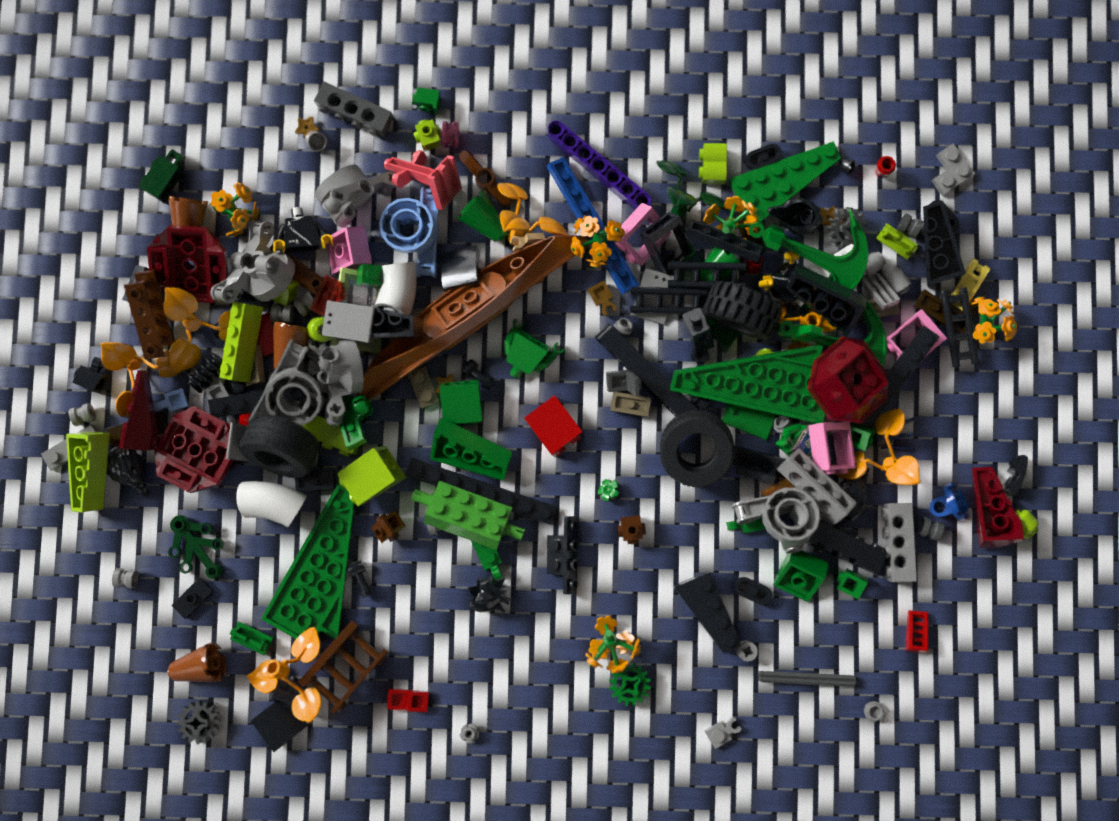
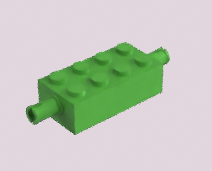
M439 481L432 495L418 489L414 490L415 493H413L411 500L427 505L424 518L425 524L497 550L504 535L520 541L522 539L525 529L509 524L508 521L512 507Z

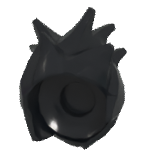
M493 576L478 578L476 586L468 587V590L474 596L469 606L480 613L492 610H500L505 613V609L500 602L509 605L511 600L504 594L507 592L503 590L506 585H502L505 578L501 580H493Z

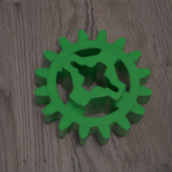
M632 662L622 672L611 673L614 678H609L608 680L610 683H613V685L609 686V690H614L612 697L618 696V703L624 700L625 706H628L629 701H632L633 706H635L636 700L642 703V696L648 697L646 689H651V686L647 682L651 681L650 677H645L648 673L646 670L641 672V665L635 668L634 662ZM626 671H634L637 674L629 675ZM620 676L622 681L621 684L617 687V679ZM629 679L630 682L634 680L632 688L629 686L625 687L627 685L626 680ZM642 680L643 685L641 691L639 692L638 683H640ZM631 693L633 696L627 697L622 694Z

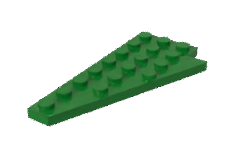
M818 344L674 370L670 390L809 422L823 423L825 414L807 390L813 361L821 355L823 346Z
M340 483L334 489L261 617V620L295 639L312 627L317 629L318 635H320L321 631L335 639L340 635L355 504L349 498L350 493Z

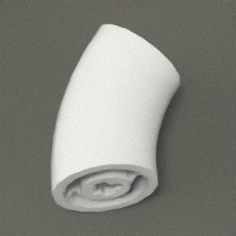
M416 262L382 266L381 285L374 305L375 308L405 315L411 314L417 285Z
M248 481L239 484L236 497L238 509L243 517L268 519L288 527L304 503L307 495L276 483Z

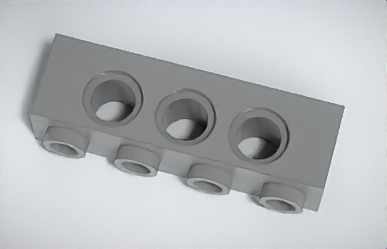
M799 448L789 455L777 468L797 489L809 494L816 502L819 510L834 524L848 515L856 504L844 490Z
M912 503L884 504L881 515L882 519L885 520V527L882 529L883 538L886 539V546L883 551L887 553V566L884 569L885 577L890 582H916ZM896 517L899 518L901 522L898 528H896L893 524V521ZM897 537L902 541L900 547H896L894 543ZM899 556L903 560L900 567L895 563L896 558Z

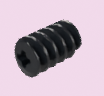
M211 351L209 352L211 359L204 357L205 364L198 362L199 370L193 367V375L188 372L186 373L188 383L199 393H202L201 387L205 389L208 387L207 382H214L212 376L215 378L219 377L218 371L220 372L222 358Z

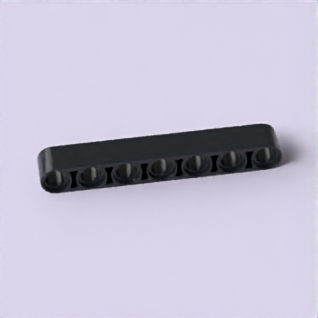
M608 323L595 336L596 340L618 362L638 376L641 384L675 417L686 411H699L682 393L671 391V382L612 325Z

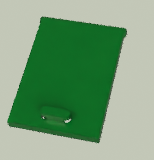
M728 403L722 420L728 426L767 441L777 414Z

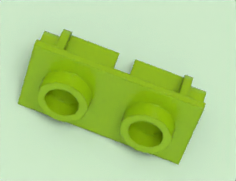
M887 223L876 237L878 241L906 260L915 252L918 245Z

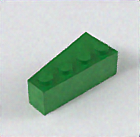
M440 418L433 434L430 460L504 481L510 465L512 451Z

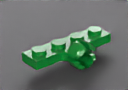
M352 394L341 396L345 412L340 428L348 450H352L367 442L361 421L363 418L372 415L374 410L371 408L372 404L365 394H360L354 398Z

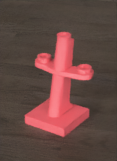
M421 150L413 153V160L411 162L394 157L385 160L384 168L395 172L392 176V183L396 187L403 188L412 180L430 186L436 209L443 210L462 189L453 156H447L436 169L424 167L426 153Z

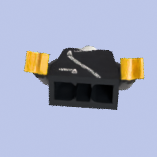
M295 207L291 209L292 218H286L285 224L280 225L275 235L273 252L276 253V249L283 250L285 254L321 250V242L323 248H326L325 244L327 243L334 246L333 238L318 221L313 220L312 216H303L301 207Z
M791 250L784 255V258L789 261L780 266L772 275L763 276L757 291L776 301L782 308L790 303L797 310L804 303L786 289L788 278L797 264L796 260L800 256Z

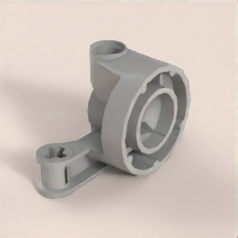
M348 165L326 178L317 187L314 193L315 198L323 206L324 210L330 214L334 223L344 228L355 217L356 209L365 204L373 193L386 197L392 194V189L396 187L392 183L394 173L386 172L367 178L358 165Z
M254 220L250 223L249 241L243 252H234L231 255L230 264L233 269L226 280L212 287L211 297L213 300L232 303L236 300L241 289H244L261 302L270 301L279 296L288 287L295 273V264L287 254L280 250L274 253L267 247L274 234V226L271 222Z
M310 338L307 356L319 366L320 371L316 381L321 388V392L327 393L329 399L325 420L329 425L337 426L342 423L345 412L341 396L360 393L363 389V369L359 350L354 340L339 341L338 345L327 347L325 342H317Z
M290 339L248 421L258 415L267 414L286 418L302 426L312 421L319 414L326 401V398L321 393L320 386L309 374L297 371L309 347H303L293 342V339ZM288 387L300 388L304 395L307 396L304 404L300 400L294 401L290 399L287 394L284 395V390Z
M782 488L775 491L772 495L742 500L732 505L737 514L738 525L763 518L766 530L776 540L781 541L786 554L801 551L803 549L802 546L817 529L820 520L819 508L814 499L805 491L797 488ZM789 512V517L794 521V527L785 525L779 516Z

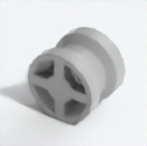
M748 640L741 641L742 646L736 648L739 658L748 662L754 660L758 653L755 644Z

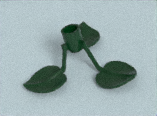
M668 160L656 161L661 170L668 174L676 175L678 178L677 187L669 186L667 192L673 204L670 212L680 216L681 221H683L686 213L690 212L699 201H703L709 206L717 204L719 208L727 209L724 207L725 202L713 193L704 191L695 199L692 195L683 192L680 189L682 176H686L687 172L681 165Z

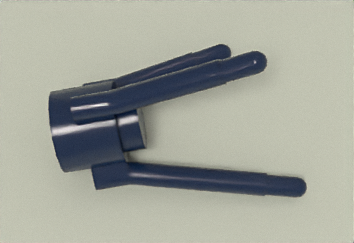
M915 418L906 419L905 424L915 421ZM876 432L874 436L876 447L880 446L881 449H889L885 435H879ZM902 433L897 436L889 435V440L892 443L893 439L911 437L914 434ZM892 445V448L896 450L915 451L914 447Z

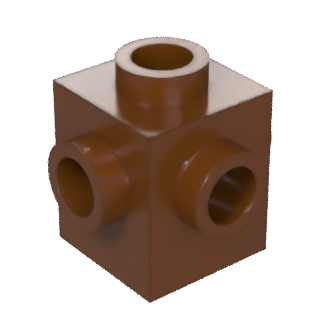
M395 510L388 515L385 513L375 519L377 523L371 528L375 536L383 543L388 539L392 542L400 536L399 532L406 525Z
M640 515L620 518L621 526H617L619 537H622L623 541H627L628 544L639 543V539H643V535L646 534L645 523H641ZM631 526L635 528V531L632 534L629 533V528Z

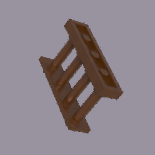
M156 270L136 272L134 274L136 282L127 283L123 286L144 358L147 360L165 357L163 346L173 344L175 338L170 320L164 312V298Z
M353 621L347 625L298 681L304 688L307 685L316 688L322 696L334 705V708L331 710L333 714L337 711L341 713L347 706L345 701L376 665L381 666L388 658L385 656L387 654L386 649L379 653L357 634L358 631L356 629L358 625ZM348 639L350 641L353 640L375 659L368 668H365L344 649L343 644ZM334 654L342 657L361 674L354 684L331 665L332 662L329 660ZM320 670L328 672L348 690L341 700L317 680L318 677L316 675Z

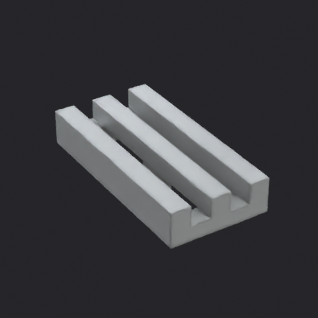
M879 273L875 274V277L870 276L868 280H862L863 287L882 310L900 302L898 295ZM871 284H873V286L877 289L878 293L871 286Z

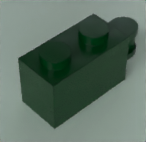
M173 149L168 152L165 159L158 156L151 163L147 175L142 177L139 188L165 203L184 173L180 167L185 160V156Z

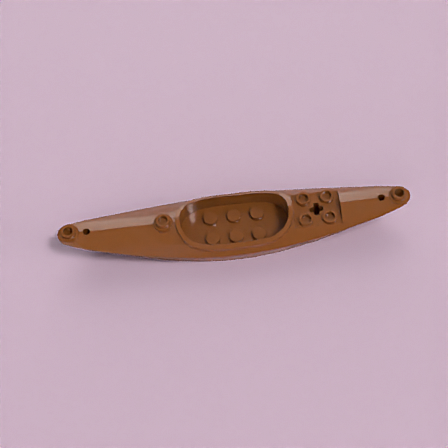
M581 235L550 236L482 268L479 283L448 290L416 316L423 319V339L391 340L368 366L363 377L362 392L358 393L357 396L365 394L366 398L371 402L374 397L426 361L433 359L438 353L449 350L509 308L517 297L526 294L535 284L542 283L544 277L574 257L575 254L571 250L572 237H576L577 240L579 239L581 244L590 241L589 238Z

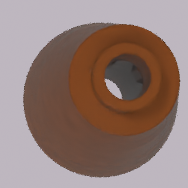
M169 196L172 225L201 227L208 207V201H203L202 203L201 200L175 197L174 201V197Z
M274 322V369H276L290 339H293V342L303 347L307 345L310 339L307 332L308 328Z
M211 642L170 663L168 676L173 681L183 682L221 681L222 679L220 678L225 676L227 666L225 655H221L219 651L222 648L217 643Z

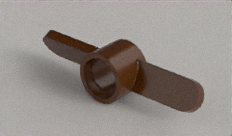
M462 151L459 158L475 176L477 186L481 190H488L502 206H508L511 199L500 193L493 172L488 168H483L469 151ZM483 174H488L492 177L491 182L488 184H481L478 179Z

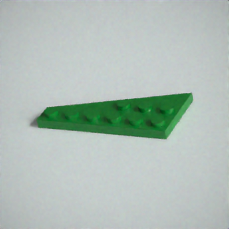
M833 141L729 179V184L734 196H738L741 200L747 203L751 202L756 206L757 212L755 213L758 221L762 222L771 215L767 212L769 207L783 206L803 188L811 184L818 176L841 159V156Z

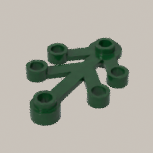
M175 516L170 522V528L174 532L172 547L168 550V555L172 558L179 557L182 554L180 548L182 536L187 541L184 561L180 564L179 570L184 574L190 573L193 570L192 559L195 552L206 567L205 572L208 578L217 579L223 574L222 566L218 563L213 564L201 546L220 550L224 547V541L220 538L194 537L190 530L200 531L202 534H210L213 531L212 524L192 523L186 516ZM179 521L182 522V527L180 529L177 527V523ZM205 525L209 526L208 532L204 531ZM217 540L220 542V547L218 548L215 546ZM174 548L178 551L176 556L172 553ZM185 564L189 566L188 571H185L183 568ZM211 568L216 570L214 575L210 573Z

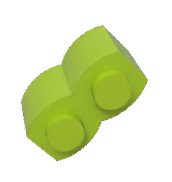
M704 143L703 149H699V160H702V167H699V178H702V184H725L727 175V144Z

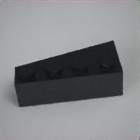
M943 200L923 206L927 286L965 275L964 265Z
M798 263L788 278L786 289L804 304H808L815 313L823 316L831 326L839 329L841 334L846 337L866 308V296Z
M341 300V303L361 305V304H357V303H352V302H348V301ZM375 308L370 340L423 339V319Z
M819 520L817 529L808 538L806 544L870 573L879 574L887 555L886 552L882 551L883 547L874 543L869 545L864 542L865 539L856 535L852 537L846 534V530L839 527H831L828 522Z
M704 572L673 585V588L721 652L726 653L742 646L711 572Z

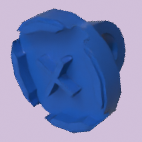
M956 483L946 484L944 486L945 495L932 500L930 511L933 515L944 517L953 514L959 521L969 517V514H966L968 512L966 499L963 492L955 488L958 486ZM938 502H942L945 505V510L942 513L936 509Z

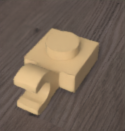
M526 233L525 237L513 236L510 243L518 244L514 246L513 252L545 239L544 233Z

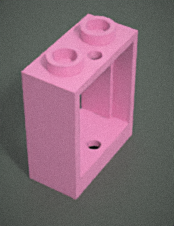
M643 203L622 224L621 228L624 229L625 235L621 237L619 242L615 243V246L620 251H624L627 254L625 258L630 263H637L641 266L650 257L645 244L636 252L627 240L645 220L652 225L660 219V216L651 206ZM671 231L655 242L657 248L672 233Z
M922 309L886 337L887 352L892 353L897 359L902 354V351L892 339L912 322H915L919 328L924 325L940 336L926 356L947 339Z
M824 422L808 426L813 462L827 475L835 474V471L837 474L848 473V469L856 468L850 422ZM829 432H833L837 465H831L826 434Z

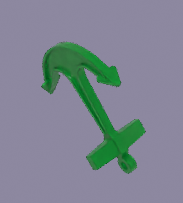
M851 209L849 210L850 226L854 244L851 251L842 256H835L788 239L783 229L773 224L766 229L760 221H754L750 225V235L754 238L762 236L765 246L776 251L780 247L791 250L827 270L832 275L833 281L851 290L858 285L867 266L868 243L866 235ZM754 227H759L761 230L755 232L753 229ZM803 304L799 309L811 307L808 304Z
M867 301L866 308L862 313L868 327V334L864 341L884 368L887 355L885 330L878 314ZM789 320L781 321L777 325V333L782 336L783 340L790 342H814L829 348L839 339L822 335L823 328L815 325L796 324L793 326Z

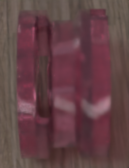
M443 121V148H449V146L459 148V121H454L453 123Z

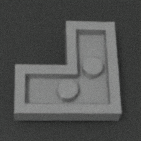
M954 143L936 155L946 171L934 178L932 183L943 196L975 174Z

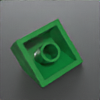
M802 550L787 554L773 586L809 602L826 578L828 562Z

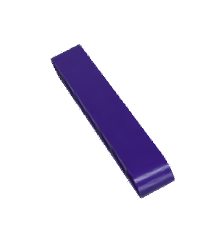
M555 120L549 123L547 129L549 140L633 210L639 207L637 203L639 200H645L648 206L651 205V197L648 193L562 122ZM553 129H559L561 131L557 135L551 133ZM567 141H573L575 142V145L569 147L565 143ZM586 152L590 156L584 159L580 157V154ZM597 164L603 165L604 169L599 171L596 170L594 166ZM610 176H616L618 178V181L611 182L608 178ZM630 188L633 193L625 194L623 189Z

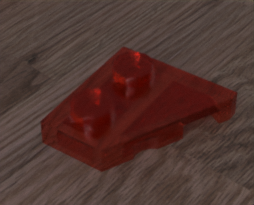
M325 274L310 310L325 317L327 301H345V283Z

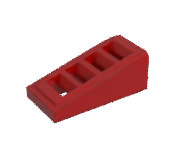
M908 610L905 641L906 652H928L929 612ZM913 618H922L923 622L913 621ZM913 626H920L922 630L913 629ZM913 634H919L922 636L921 638L913 637ZM913 642L921 643V646H915Z

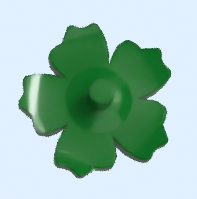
M605 479L602 481L603 486H600L598 489V495H602L601 498L605 502H610L611 498L618 497L620 493L616 490L619 488V482Z

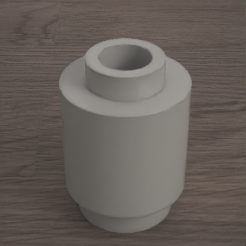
M872 252L868 255L867 266L862 277L869 278L884 267L886 260L880 252Z
M896 266L884 274L886 277L885 281L896 294L902 295L910 290L909 285L911 282L902 269L899 270Z

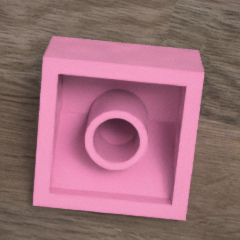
M344 227L331 235L334 246L330 243H327L326 246L332 275L340 274V267L357 270V267L362 264H372L365 227Z

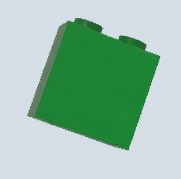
M479 380L441 383L440 397L443 419L457 426L460 423L476 425L482 422L483 412Z

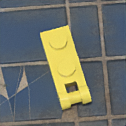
M973 258L965 270L966 274L962 275L950 296L960 295L959 289L967 288L970 302L990 271V268L986 265H980L979 261ZM974 270L979 273L978 276L973 273ZM961 302L950 304L960 312H963Z

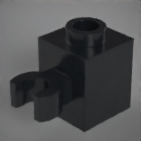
M94 357L90 368L80 365V368L74 373L72 383L101 394L108 379V376L100 373L104 368L101 358Z

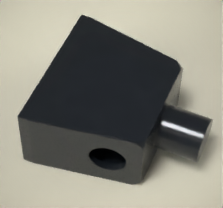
M701 308L684 313L682 315L683 325L696 353L699 354L715 347L711 329ZM703 335L704 339L699 340V336Z

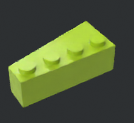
M80 432L66 434L71 511L88 512L103 509L110 433Z

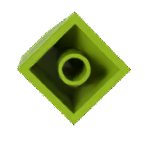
M386 446L374 447L337 473L340 484L348 490L350 500L357 504V506L366 504L407 478Z

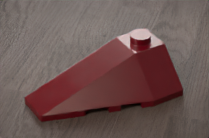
M138 370L132 390L134 401L127 408L129 420L128 423H123L119 448L151 451L157 447L160 437L158 436L148 371Z
M993 467L972 468L979 548H999L1024 541L1021 519L1015 513L1010 499L1007 498L1002 489L1003 486Z

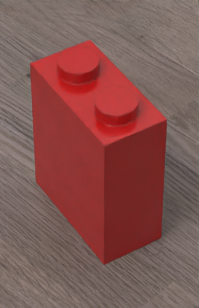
M555 395L524 417L527 424L551 456L554 454L560 455L566 450L564 446L570 442L573 445L581 439L582 430Z

